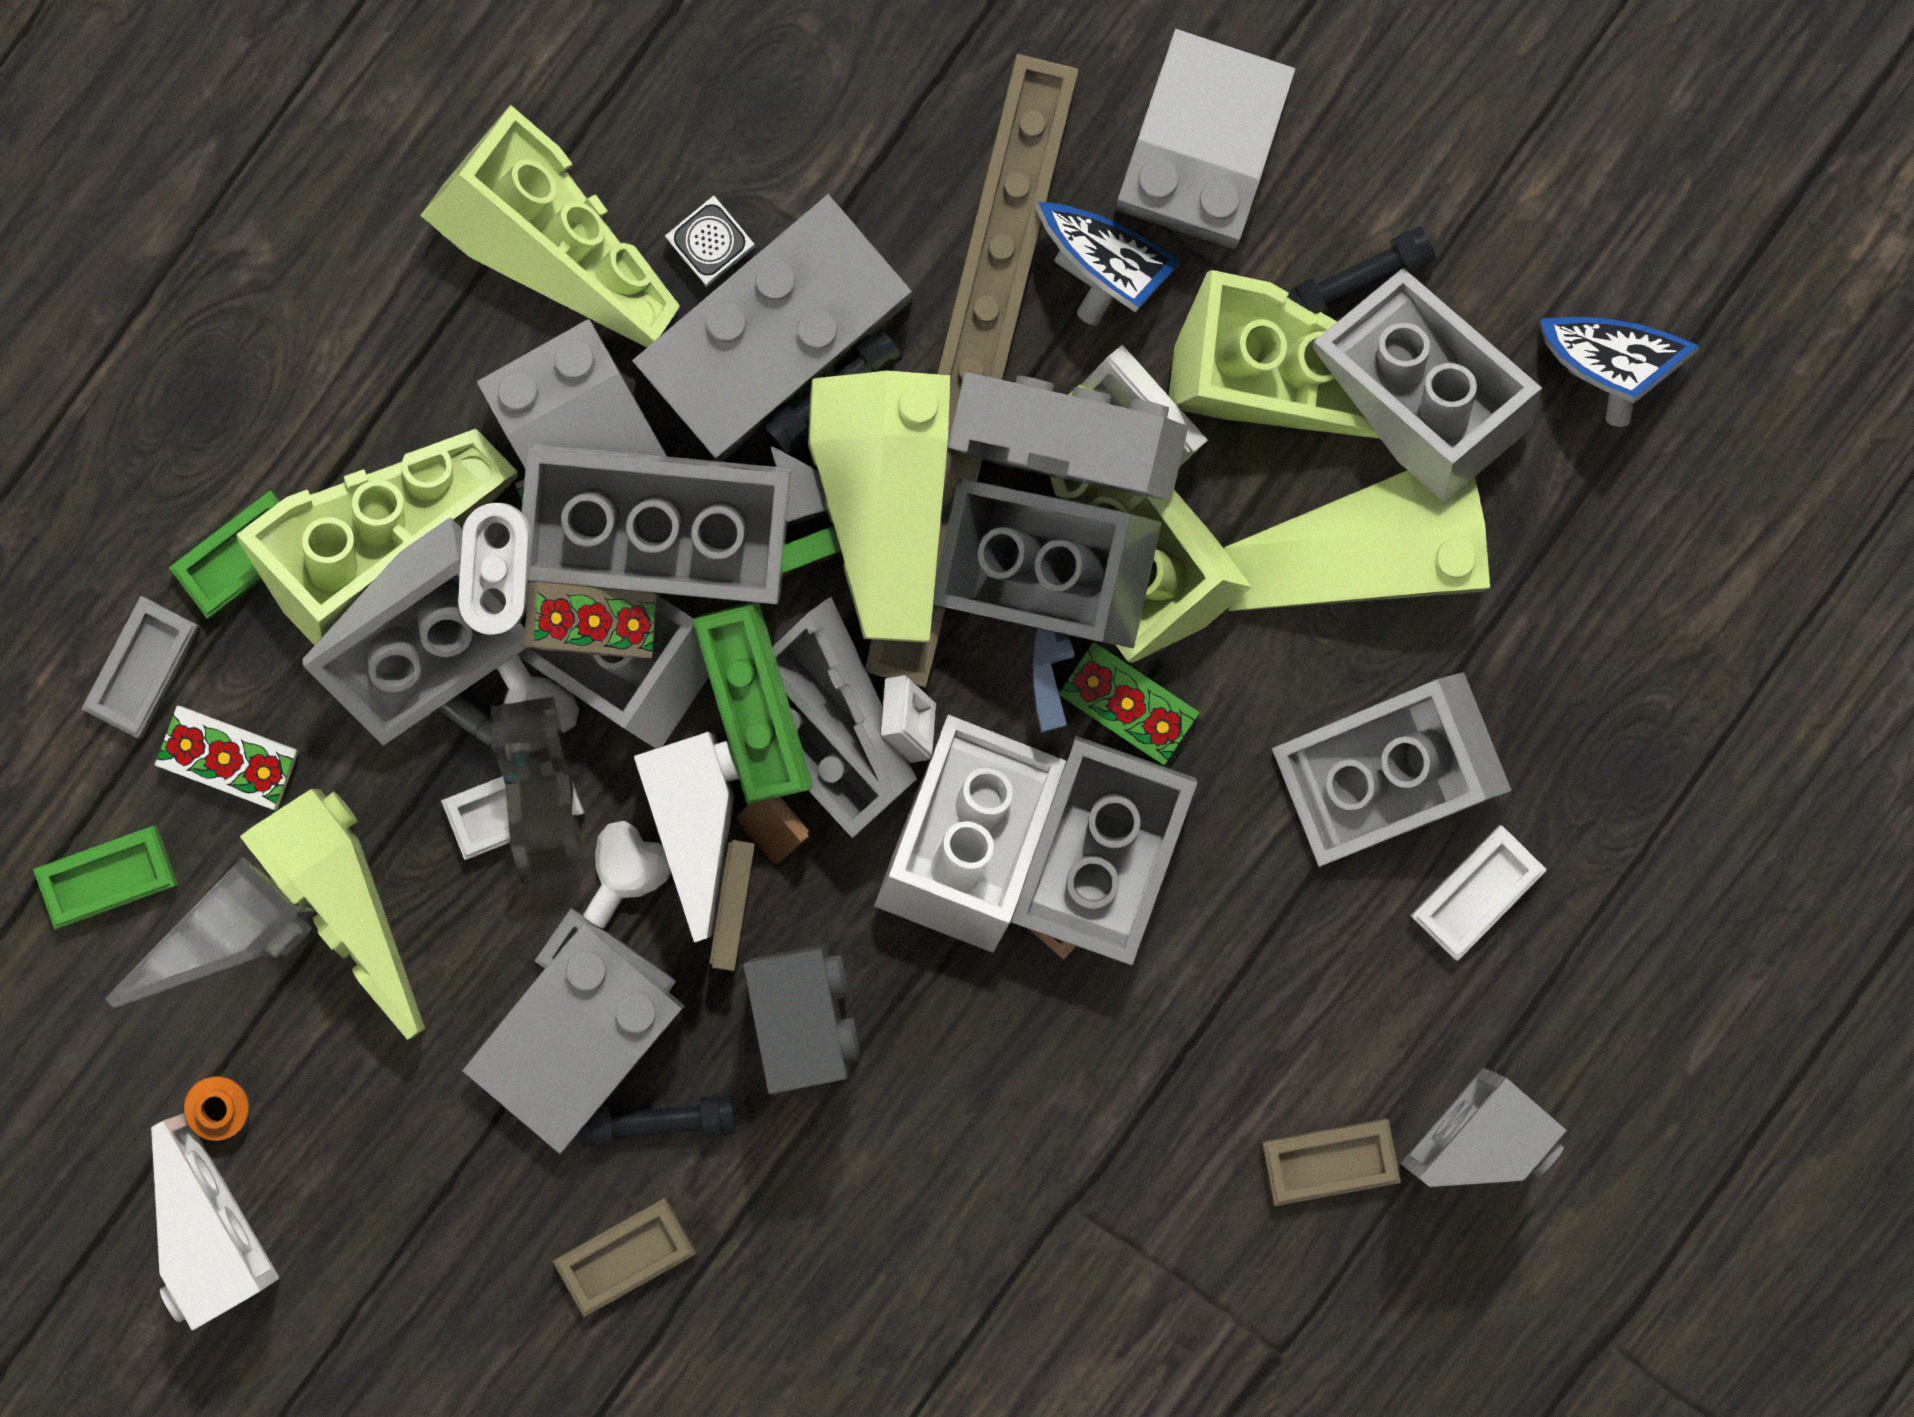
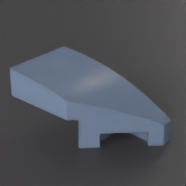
M1037 628L1033 655V689L1040 731L1043 733L1067 726L1051 665L1074 659L1075 655L1068 634Z

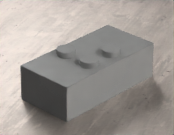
M827 194L632 361L716 461L723 462L762 429L761 426L770 419V415L784 403L788 404L811 384L812 379L821 376L831 366L834 368L854 351L853 346L866 335L871 336L912 301V291L831 196Z
M534 444L527 449L522 514L527 519L531 530L528 580L777 604L781 593L792 469Z

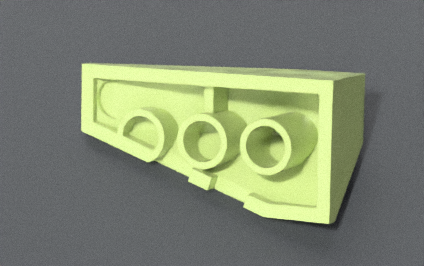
M510 105L446 180L420 216L470 258L645 347H649L661 336L680 305L636 247L627 243H620L606 225L602 217L608 210L596 194L586 198L566 172L572 163L561 148Z
M1214 270L1206 273L1174 346L1169 397L1181 411L1226 420L1380 439L1313 350L1314 341L1336 324L1337 321L1322 312L1314 314L1287 298L1288 292L1271 282Z
M880 371L811 380L808 445L813 463L818 468L827 500L825 505L830 522L835 527L845 562L843 568L864 639L928 643L930 641L948 444L950 375Z
M1078 385V386H1077V387H1080V388H1085V389H1087V388H1086L1085 386H1083V385ZM1050 477L1055 495L1061 497L1062 500L1120 511L1162 522L1134 648L1116 645L1128 662L1138 661L1205 628L1252 588L1218 540L1175 490L1173 491L1172 500L1169 502Z
M477 429L407 453L404 455L402 462L367 475L364 469L344 476V483L310 495L308 490L288 496L239 532L237 540L284 614L316 645L400 551L449 517L463 529L469 515L480 506L492 503L518 477L517 470Z
M1407 470L1224 547L1226 553L1252 587L1228 608V611L1474 593L1490 588L1485 521L1475 477L1446 502H1443Z
M310 789L250 828L240 837L293 904L298 902L303 907H307L309 904L312 905L318 913L313 917V921L318 928V934L331 950L334 949L342 958H346L348 955L353 958L357 965L352 971L359 983L406 1039L414 1038L425 1030L360 841L350 829L357 822V819L345 802L334 791L326 797L320 789Z

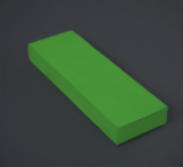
M749 602L697 616L693 619V623L747 805L808 790L813 786L760 603Z

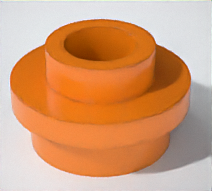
M213 1076L199 1081L191 1088L185 1099L184 1114L189 1127L198 1136L212 1141L225 1140L237 1134L244 1127L249 1116V1100L245 1091L237 1082L227 1077ZM211 1097H219L226 1104V1115L220 1121H214L206 1115L205 1104Z

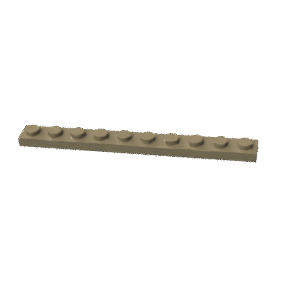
M1021 54L1016 55L937 374L950 375L948 441L964 373L969 372L1000 380L1003 379L1041 225V218L1035 205L1038 201H1047L1079 71L1077 68ZM947 448L935 582L958 478L977 482L982 464V459ZM933 605L930 641L928 643L872 640L865 665L867 674L883 678L905 675L916 686L926 688L946 607Z

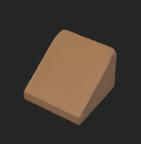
M781 797L748 804L737 816L738 824L770 861L775 864L784 860L810 837L809 833L811 831Z

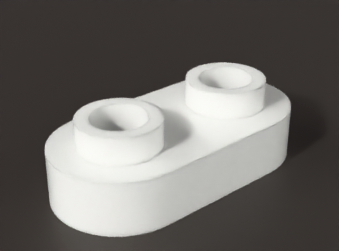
M490 503L480 506L469 515L462 532L459 610L464 621L472 629L488 635L504 633L514 628L522 620L527 608L531 530L525 516L517 508L509 504ZM494 523H501L509 530L510 539L503 548H495L488 542L487 531ZM491 588L500 590L506 598L504 609L497 614L489 612L483 604V597Z

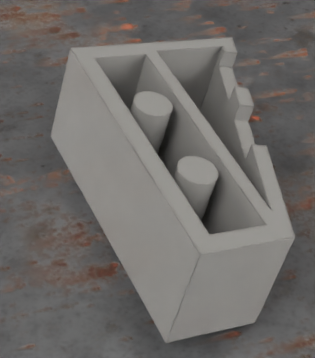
M964 373L947 448L1003 467L1171 502L1189 426L1167 418L1168 406L1140 399H1131L1130 408L1128 409L1111 405V395L1090 389L1074 387L1071 396L1053 392V383L1035 378L1017 376L1016 382L1013 383L974 373Z
M832 597L808 612L773 646V651L813 786L808 790L853 838L917 779L908 760L881 737L883 706Z

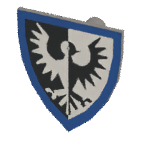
M1038 201L1035 205L1046 231L1060 249L1054 262L1091 287L1077 310L1079 318L1090 325L1099 324L1114 298L1136 312L1180 264L1179 260L1129 228L1100 215L1061 204Z
M1576 316L1539 320L1545 344L1559 362L1568 368V372L1609 392L1605 419L1607 423L1617 427L1629 425L1633 404L1699 350V345L1636 323L1607 318Z

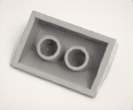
M1483 1067L1400 1164L1429 1187L1523 1181L1531 1171L1539 1177L1551 1167L1564 1149L1557 1141L1567 1130L1511 1081Z

